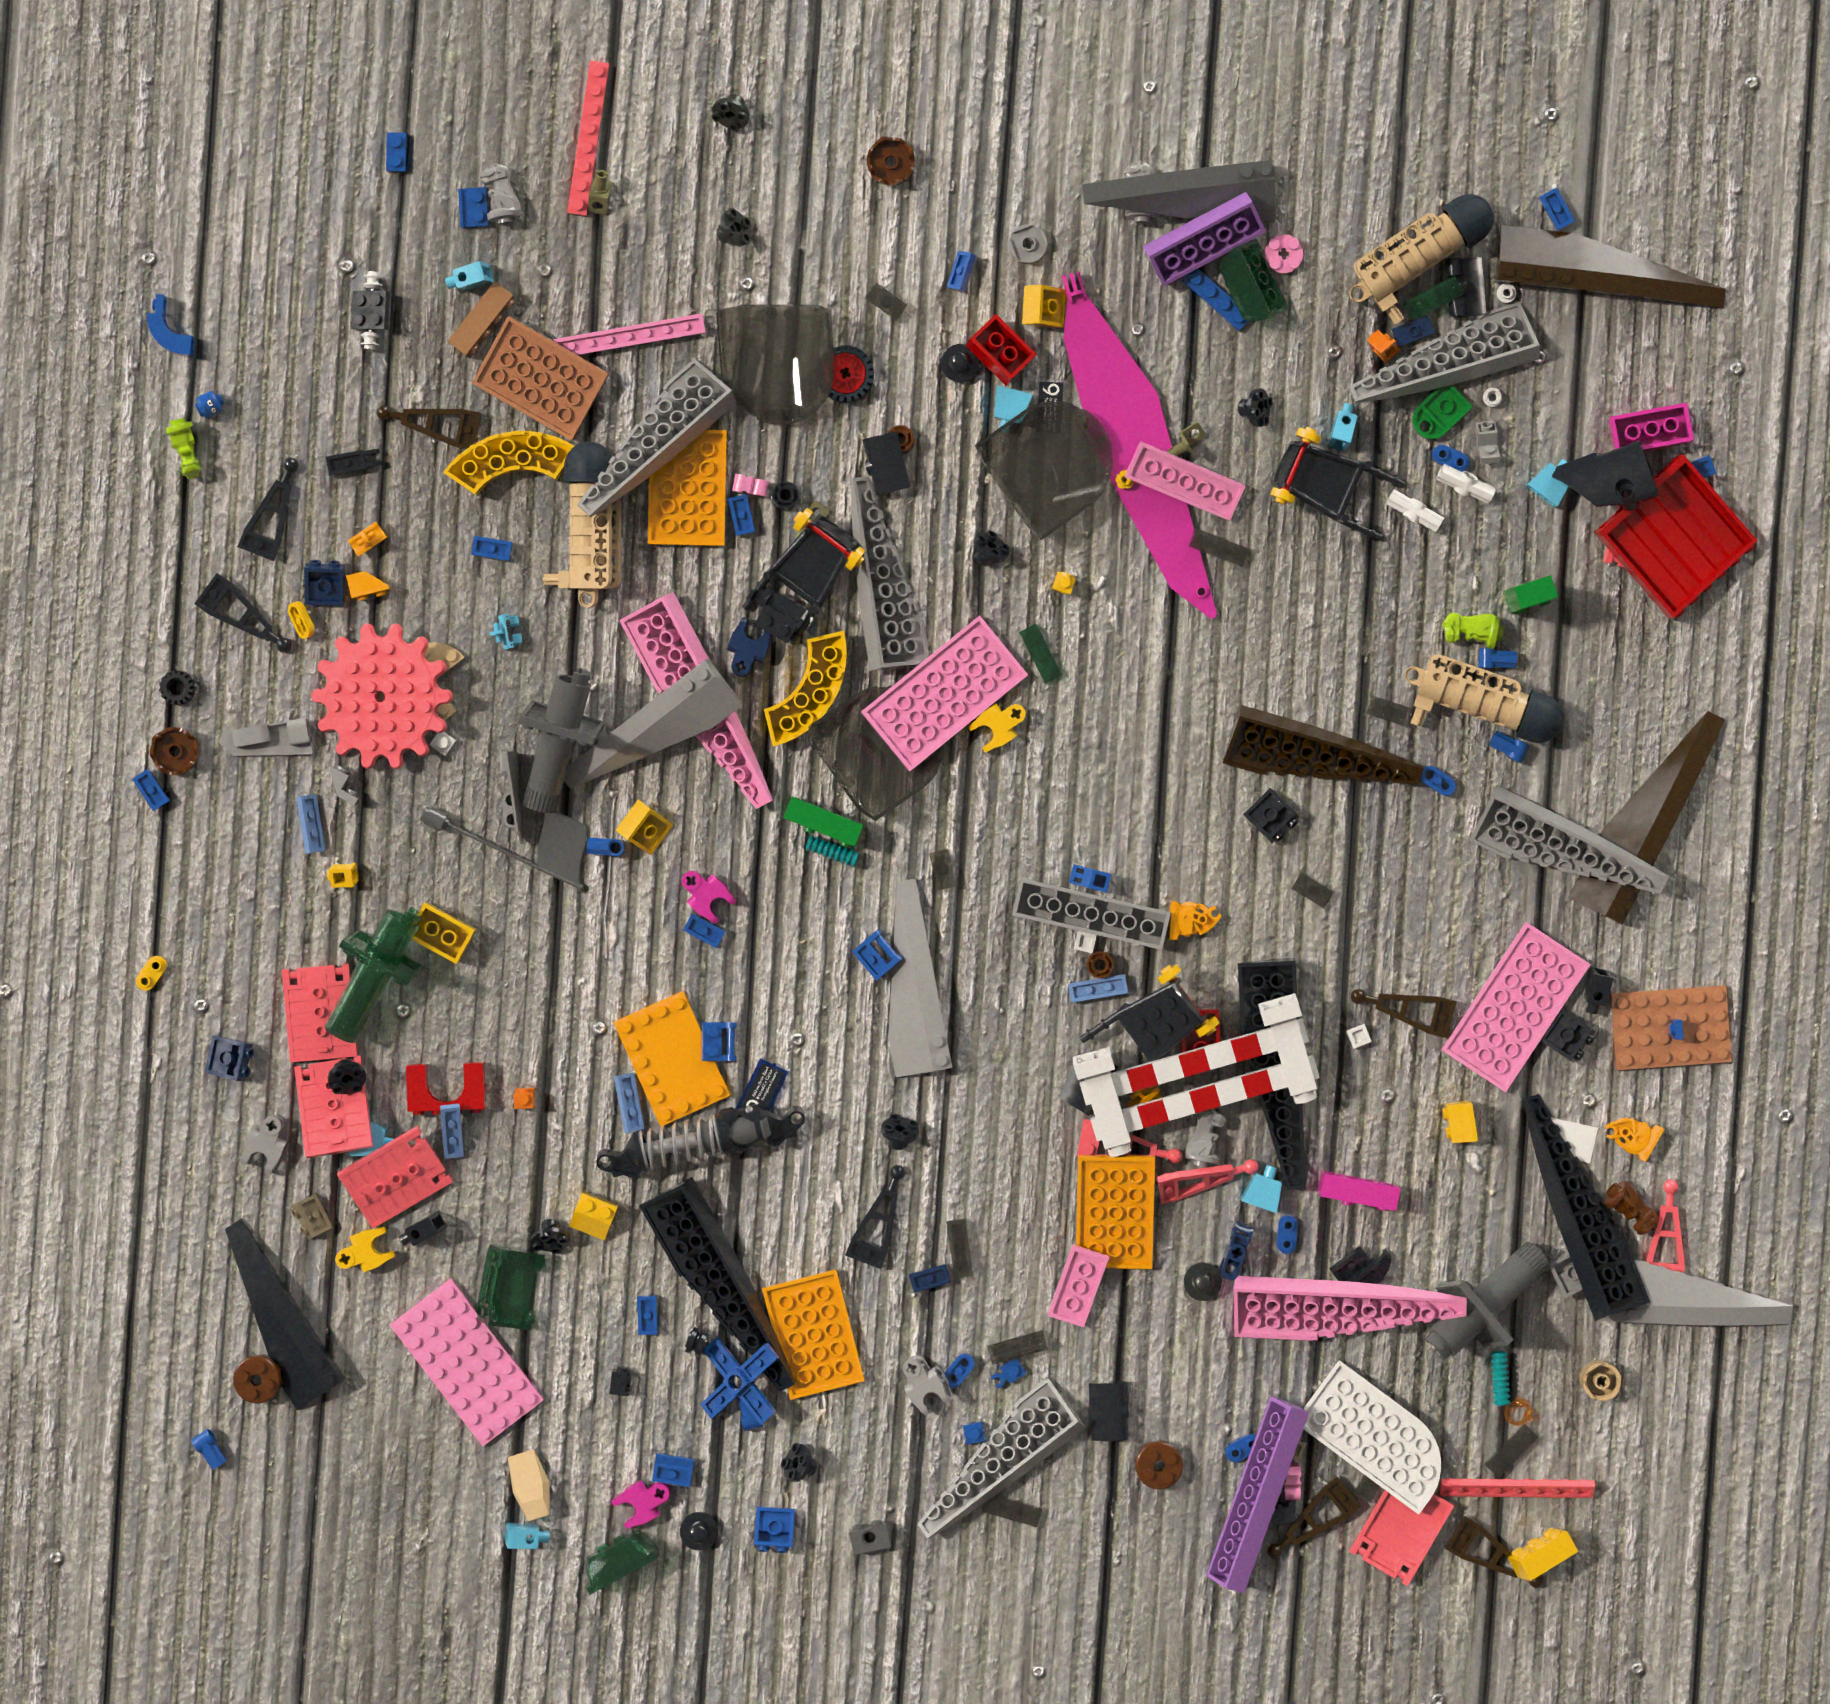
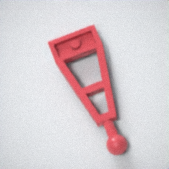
M1084 1119L1077 1157L1078 1155H1109L1097 1154L1099 1141L1096 1140L1091 1120ZM1130 1134V1146L1132 1147L1133 1141L1151 1148L1150 1154H1130L1128 1152L1120 1155L1157 1156L1167 1158L1173 1164L1179 1163L1182 1159V1153L1179 1149L1173 1148L1169 1151L1157 1149V1144Z
M1249 1159L1245 1161L1244 1165L1232 1167L1231 1164L1165 1173L1157 1176L1160 1204L1181 1200L1233 1180L1234 1175L1244 1172L1255 1174L1259 1169L1257 1161ZM1202 1178V1181L1180 1190L1178 1189V1181Z
M1669 1179L1663 1185V1189L1667 1193L1666 1205H1661L1658 1227L1654 1229L1645 1261L1655 1266L1659 1265L1672 1271L1684 1273L1685 1262L1678 1207L1673 1206L1674 1194L1678 1191L1679 1185L1675 1180ZM1666 1212H1672L1674 1231L1661 1230ZM1660 1236L1675 1237L1678 1263L1653 1262Z

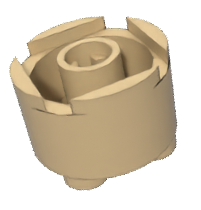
M1599 1359L1588 1362L1579 1373V1381L1583 1391L1591 1398L1607 1401L1618 1394L1621 1376L1613 1365ZM1600 1376L1603 1378L1602 1384L1598 1383V1378Z

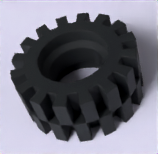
M173 670L167 672L161 678L162 681L159 682V692H161V697L167 703L173 705L186 704L195 695V681L192 680L191 675L184 671ZM180 680L184 684V691L180 695H174L170 690L172 682Z

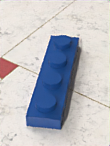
M1199 269L1186 274L1181 280L1237 331H1240L1252 317Z

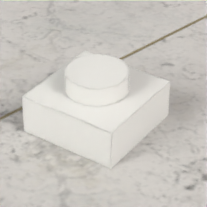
M446 732L437 733L429 745L446 756L457 740Z
M1078 931L1074 949L1093 953L1097 935Z
M1365 1024L1346 1030L1353 1049L1371 1042Z

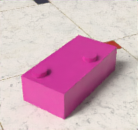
M1687 402L1611 416L1608 419L1613 450L1640 440L1644 452L1691 444L1694 441Z
M1321 1170L1317 1194L1321 1197L1342 1200L1341 1204L1353 1206V1203L1377 1207L1378 1210L1396 1211L1401 1188L1395 1184Z

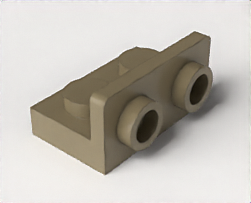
M316 1193L291 1205L293 1208L291 1210L296 1220H299L301 1224L300 1230L304 1237L311 1239L333 1228Z

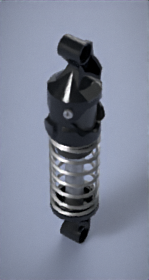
M761 1104L737 1109L733 1107L724 1108L719 1113L711 1114L705 1122L699 1117L696 1123V1132L689 1120H686L684 1123V1134L679 1125L674 1123L672 1125V1137H670L667 1128L662 1125L659 1131V1140L654 1130L650 1128L647 1131V1143L641 1130L635 1131L620 1154L609 1149L600 1150L597 1154L596 1165L600 1170L612 1173L613 1178L623 1175L637 1178L642 1173L654 1169V1156L660 1155L662 1166L666 1167L665 1154L672 1153L674 1162L678 1165L677 1151L684 1150L687 1161L690 1162V1148L697 1147L701 1159L704 1157L703 1151L705 1153L711 1152L715 1157L716 1152L733 1156L742 1154L744 1150L764 1145L776 1147L783 1143L785 1139L797 1136L796 1130L805 1122V1112L802 1107L793 1106L783 1117H779ZM795 1113H798L802 1117L798 1120H794L791 1116ZM675 1128L679 1133L678 1136L675 1135ZM663 1130L667 1137L665 1139H663ZM602 1157H608L610 1161L604 1163L600 1159Z

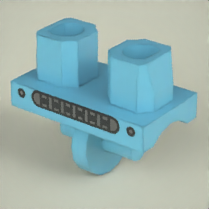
M508 613L498 616L499 623L493 624L494 631L489 632V635L496 637V643L503 642L504 650L521 644V634L511 633V627L519 626L518 616L508 615Z

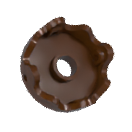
M885 136L879 138L871 146L867 155V167L875 181L885 186H896L902 184L911 176L915 166L914 152L903 139ZM888 157H893L896 159V165L888 167L885 164V160Z
M169 727L153 736L150 757L156 769L169 775H180L190 771L197 763L199 745L191 732L179 727ZM175 745L180 748V754L177 757L172 756L170 753L171 748Z
M266 1354L245 1358L236 1367L233 1375V1385L237 1394L243 1400L254 1404L264 1403L272 1399L279 1392L283 1383L279 1365ZM253 1375L261 1377L262 1382L260 1385L253 1383Z
M1164 1440L1145 1443L1141 1447L1135 1458V1469L1143 1484L1153 1489L1162 1490L1173 1486L1179 1480L1183 1471V1460L1175 1446ZM1158 1460L1165 1463V1467L1160 1471L1154 1468V1463Z

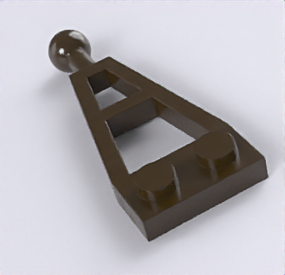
M386 405L378 407L376 415L380 420L385 421L389 418L401 420V424L461 449H468L469 446L476 444L482 413L465 409H403V413L392 411ZM409 415H428L425 428L409 422ZM435 415H461L456 441L432 431Z
M1355 989L1351 993V1000L1355 1004L1363 1002L1375 1004V1009L1431 1035L1448 1038L1457 1001L1438 996L1378 994V997L1366 995L1362 989ZM1383 1000H1403L1400 1013L1398 1014L1383 1007ZM1409 1001L1436 1002L1430 1027L1405 1017Z
M1337 1476L1319 1490L1296 1518V1521L1286 1530L1285 1535L1287 1537L1280 1543L1271 1544L1268 1547L1267 1553L1272 1559L1280 1558L1283 1549L1289 1544L1298 1545L1347 1519L1362 1506ZM1327 1494L1342 1513L1318 1526L1309 1513ZM1305 1519L1313 1529L1295 1537L1293 1532Z
M1464 1515L1444 1548L1461 1559L1517 1578L1518 1576L1514 1569L1511 1570L1497 1565L1503 1553L1507 1557L1512 1555V1553L1479 1523ZM1478 1531L1497 1547L1490 1561L1466 1553ZM1540 1575L1529 1581V1584L1533 1588H1540L1544 1583V1578Z

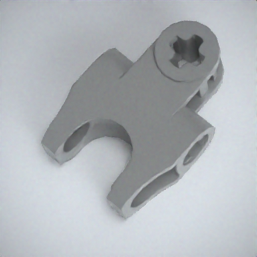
M274 1114L264 1119L260 1131L254 1128L250 1129L243 1145L241 1164H248L255 1152H261L267 1157L265 1173L272 1174L276 1165L283 1157L287 1146V1141L279 1139L284 1128V1120L281 1116ZM272 1121H275V1125L277 1126L274 1129H272V1125L269 1124Z
M920 1355L912 1356L903 1364V1372L909 1380V1383L904 1386L905 1391L911 1402L925 1416L933 1411L929 1401L930 1392L936 1393L945 1403L954 1399L948 1380L939 1367L935 1366L930 1369L926 1360Z

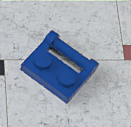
M879 929L852 951L876 981L903 959L900 954H896L881 936L882 933ZM874 940L877 941V943L882 947L886 954L891 958V961L889 963L884 959V957L872 944Z
M702 1022L701 1061H736L735 1029H737V1023ZM722 1029H727V1055H722Z

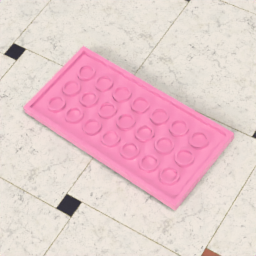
M979 615L862 710L861 713L910 772L1028 676V674Z
M1525 922L1441 1050L1506 1092L1591 964Z
M452 1278L390 1324V1327L482 1447L544 1400Z

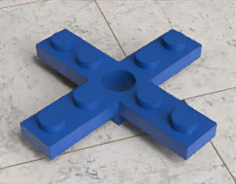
M719 1337L715 1338L704 1349V1352L725 1379L700 1405L709 1417L714 1419L739 1396L759 1424H765L777 1411L759 1390L754 1381L780 1357L770 1344L766 1343L741 1366ZM736 1375L742 1380L740 1388L736 1386L734 1381Z

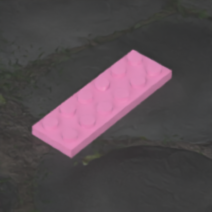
M1142 441L1139 442L1125 474V477L1229 521L1246 487L1240 482Z

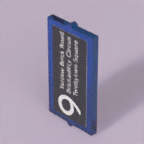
M760 1058L736 1109L761 1104L770 1111L788 1071L776 1066V1063L772 1064Z

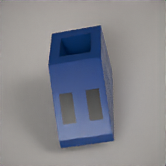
M1073 864L1069 883L1107 893L1112 874Z

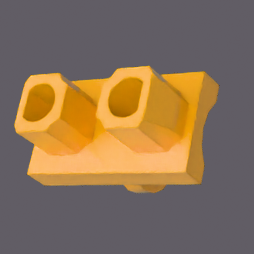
M374 522L349 539L348 542L357 556L360 557L385 540L387 536L379 524Z
M1157 1086L1135 1091L1130 1095L1132 1100L1127 1105L1131 1107L1162 1098L1161 1090Z

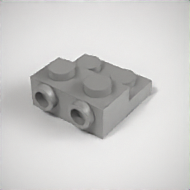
M1565 1248V1253L1561 1255L1555 1253L1548 1257L1551 1266L1548 1270L1553 1280L1556 1281L1563 1297L1567 1298L1583 1289L1568 1250Z

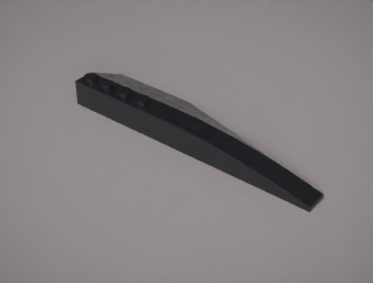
M1295 958L1238 963L1241 1036L1271 1027L1270 1025L1264 1026L1258 1006L1259 1003L1294 993L1297 997ZM1278 1051L1247 1059L1251 1072L1281 1064ZM1288 1087L1258 1095L1287 1190L1306 1189L1302 1103L1296 1104Z
M1537 1094L1523 1098L1530 1135L1544 1186L1594 1320L1598 1321L1650 1303L1620 1225H1616L1613 1221L1612 1212L1610 1209L1605 1208L1601 1201L1603 1199L1601 1194L1594 1190L1592 1186L1593 1181L1578 1157H1574L1570 1150L1572 1148L1568 1141L1565 1142L1559 1133L1561 1129L1558 1124L1553 1123L1551 1119L1552 1114L1541 1096Z
M693 1177L640 1204V1209L677 1274L686 1279L687 1285L691 1290L694 1289L699 1294L703 1304H707L712 1309V1314L732 1337L735 1336L739 1340V1345L743 1350L746 1349L753 1355L764 1344H770L780 1358L764 1374L779 1391L795 1385L796 1382L766 1311Z

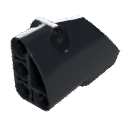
M1640 440L1604 454L1591 453L1559 465L1552 475V478L1566 484L1596 507L1622 505L1625 510L1631 511L1639 506L1640 500L1644 502L1659 496Z

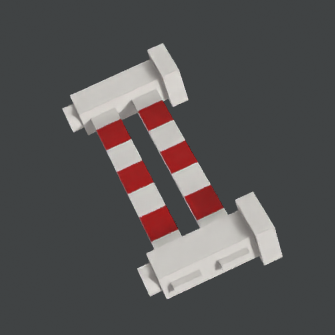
M1296 994L1258 1004L1264 1026L1270 1025V1028L1111 1073V1070H1115L1110 1046L1073 1057V1066L1077 1079L1084 1078V1081L1080 1082V1087L1086 1105H1092L1095 1115L1090 1120L1096 1140H1102L1104 1148L1108 1149L1109 1155L1115 1157L1131 1151L1129 1132L1286 1087L1289 1088L1290 1095L1293 1096L1296 1104L1316 1099L1315 1089L1317 1087L1314 1079L1320 1077L1314 1056H1307L1304 1043L1309 1042L1303 1018L1298 1020L1296 1018L1302 1016ZM1278 1051L1281 1064L1124 1109L1121 1107L1118 1096Z

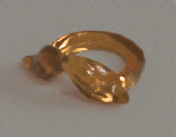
M1516 1396L1515 1401L1505 1406V1419L1512 1425L1519 1426L1528 1420H1534L1532 1408L1525 1399ZM1526 1406L1527 1410L1520 1421H1512L1508 1417L1510 1408Z

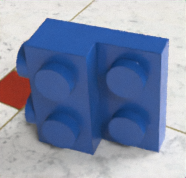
M756 1507L754 1548H758L759 1552H769V1549H777L778 1553H788L789 1550H793L795 1509Z

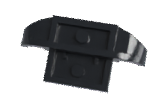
M753 589L747 596V599L763 607L754 623L759 628L785 643H789L797 627L807 631L811 636L814 635L818 626L813 615L806 607L776 590Z
M1359 1246L1329 1269L1338 1281L1379 1284L1385 1279L1384 1277L1389 1271L1391 1255L1385 1248L1382 1250L1383 1253L1376 1260L1374 1258L1369 1259L1364 1250Z

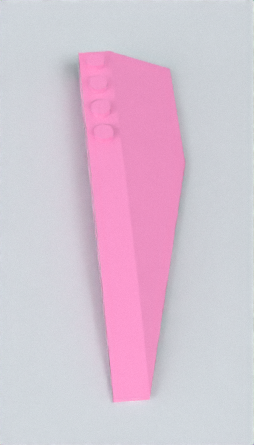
M674 592L619 620L655 689L659 693L664 692L701 662L709 659ZM736 711L714 728L695 735L707 751L717 758V763L727 770L733 782L736 781L743 794L756 809L773 801L757 758Z
M1238 1276L1234 1284L1235 1337L1312 1341L1324 1336L1331 1338L1343 1333L1351 1335L1356 1331L1370 1332L1395 1328V1325L1404 1324V1326L1413 1325V1322L1423 1321L1427 1323L1431 1322L1432 1319L1440 1318L1441 1320L1467 1316V1298L1406 1287L1347 1281Z

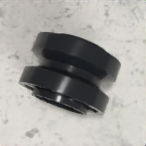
M787 481L778 483L771 494L773 505L779 510L784 511L792 509L799 499L797 487ZM788 492L790 499H781L780 493Z
M694 1327L693 1331H690L685 1344V1352L690 1354L694 1351L695 1356L700 1357L708 1340V1331L704 1330L702 1333H699V1328Z

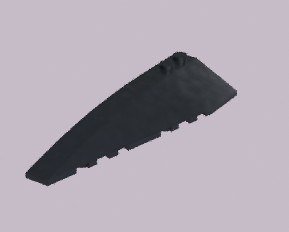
M241 1218L227 1227L225 1231L268 1356L279 1365L283 1381L282 1388L296 1410L343 1382L345 1377Z

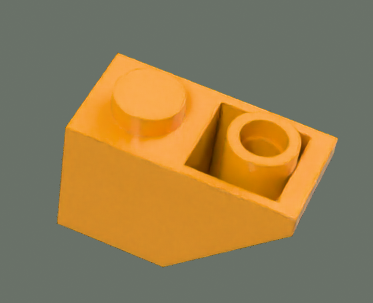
M366 571L346 576L351 598L357 599V601L369 599L368 596L376 594V597L387 595V591L391 590V586Z

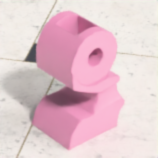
M735 474L732 492L740 493L745 491L750 495L767 497V487L770 482Z
M1299 1463L1290 1464L1288 1475L1283 1484L1285 1500H1301V1466Z

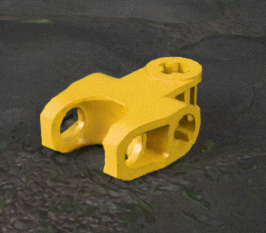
M995 704L981 713L968 727L970 731L982 725L992 729L993 739L982 748L986 753L993 748L1003 746L1018 736L1013 727L1024 720L1026 712L1018 704L1011 705L1003 711ZM1014 708L1021 710L1019 719L1011 717Z
M385 1226L366 1229L349 1236L352 1245L343 1248L337 1253L335 1257L337 1266L347 1269L360 1264L362 1272H366L379 1267L387 1260L395 1257L394 1250L379 1253L373 1246L374 1239L387 1232ZM344 1254L346 1256H350L348 1263L346 1262V1260L342 1261L341 1259L344 1256Z

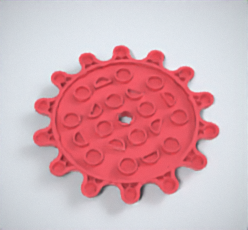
M364 624L360 629L361 637L359 642L354 644L349 642L346 637H338L335 640V647L339 653L338 659L335 662L321 660L318 663V671L327 679L326 686L322 689H315L311 695L315 703H322L327 708V714L319 720L318 728L322 732H329L331 730L338 732L339 742L336 745V752L340 756H345L352 749H357L361 752V764L366 769L373 768L379 756L387 757L393 769H400L404 764L403 754L406 750L411 749L418 756H426L429 753V746L425 741L426 734L429 731L443 733L447 729V723L437 714V709L440 705L449 704L453 700L452 692L441 689L437 684L438 677L445 673L447 666L442 660L428 662L426 660L425 651L429 643L425 637H418L413 643L408 644L402 638L403 629L399 624H392L387 635L384 637L376 635L371 624ZM380 691L385 694L383 702H380L376 697Z

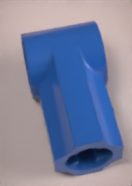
M1479 648L1478 668H1516L1517 652Z
M1497 730L1489 742V746L1501 751L1508 758L1520 764L1530 748L1526 743L1512 739Z
M588 837L587 854L621 856L626 852V844L620 839ZM615 842L621 845L619 853H615L612 850V845Z
M738 1396L744 1432L762 1428L763 1425L759 1424Z
M206 1429L191 1439L194 1448L199 1453H202L212 1470L227 1461L216 1444L217 1440L211 1430Z

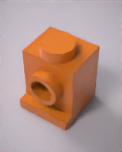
M1379 330L1373 332L1367 339L1370 348L1385 363L1400 351L1396 341L1391 339L1388 334L1383 335Z
M535 1087L515 1088V1093L513 1094L514 1109L536 1107Z

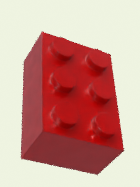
M997 314L986 322L965 345L1005 386L1037 355Z
M1218 1008L1198 1009L1202 1015L1204 1013L1208 1015V1020L1216 1016L1219 1021ZM1220 1023L1215 1027L1217 1030L1209 1036L1205 1034L1199 1037L1195 1032L1198 1028L1196 1027L1180 1042L1181 1053L1220 1042Z

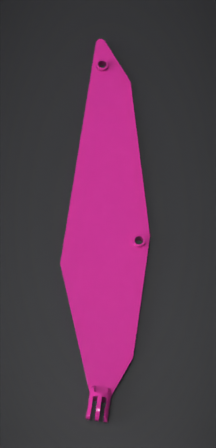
M1080 271L1076 272L1080 290L1077 289L1073 273L1069 274L1073 290L1071 293L1066 275H1063L1061 277L1067 295L1063 339L1093 450L1170 588L1206 616L1213 619L1216 617L1217 612L1188 504L1133 481V486L1129 489L1119 488L1117 486L1118 483L1115 481L1117 474L1128 469L1140 441L1166 452L1172 448L1158 393L1087 296ZM1100 437L1103 438L1104 443L1099 444L1097 442V439ZM1199 588L1204 589V595L1198 594Z

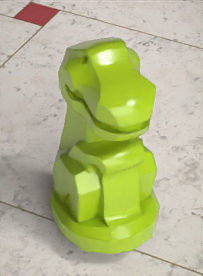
M185 418L169 421L171 426L165 428L166 434L170 435L172 448L176 449L177 453L181 456L182 462L180 466L182 474L188 479L199 477L201 468L199 461L195 459L193 451L195 440L191 431L192 421L186 422Z
M1453 612L1442 623L1445 639L1448 643H1457L1460 633H1464L1466 641L1475 640L1486 643L1488 648L1494 649L1496 640L1501 641L1504 626L1499 625V617L1493 614L1462 616Z

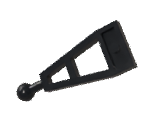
M292 457L285 459L283 463L285 471L281 481L276 480L245 527L237 546L271 561H275L282 542L291 492V485H288L291 474L299 467L298 461ZM278 488L284 489L281 508L269 504ZM265 509L280 514L275 541L251 532Z
M218 573L215 574L194 603L210 616L262 640H265L267 637L276 644L278 651L282 653L288 652L292 647L291 641L288 638H280L271 631L273 627L231 582ZM229 590L247 608V611L238 622L214 611ZM252 614L265 627L262 633L245 625Z
M895 1165L891 1168L890 1175L892 1178L888 1188L883 1187L855 1231L845 1256L881 1269L888 1252L898 1193L894 1191L898 1181L905 1176V1169L901 1165ZM885 1195L892 1197L888 1216L876 1211ZM871 1217L887 1222L883 1248L858 1239Z

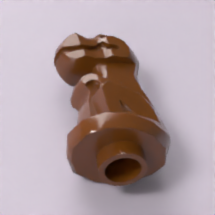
M1621 1181L1618 1184L1615 1182L1607 1189L1606 1194L1608 1196L1606 1197L1605 1205L1608 1208H1614L1617 1213L1624 1214L1627 1220L1635 1218L1636 1223L1633 1228L1637 1231L1638 1235H1644L1658 1227V1214L1655 1210L1645 1205L1629 1182Z

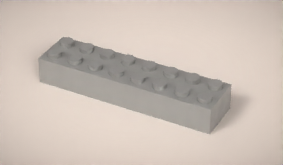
M1024 878L1019 880L1012 916L1160 950L1163 949L1171 912Z

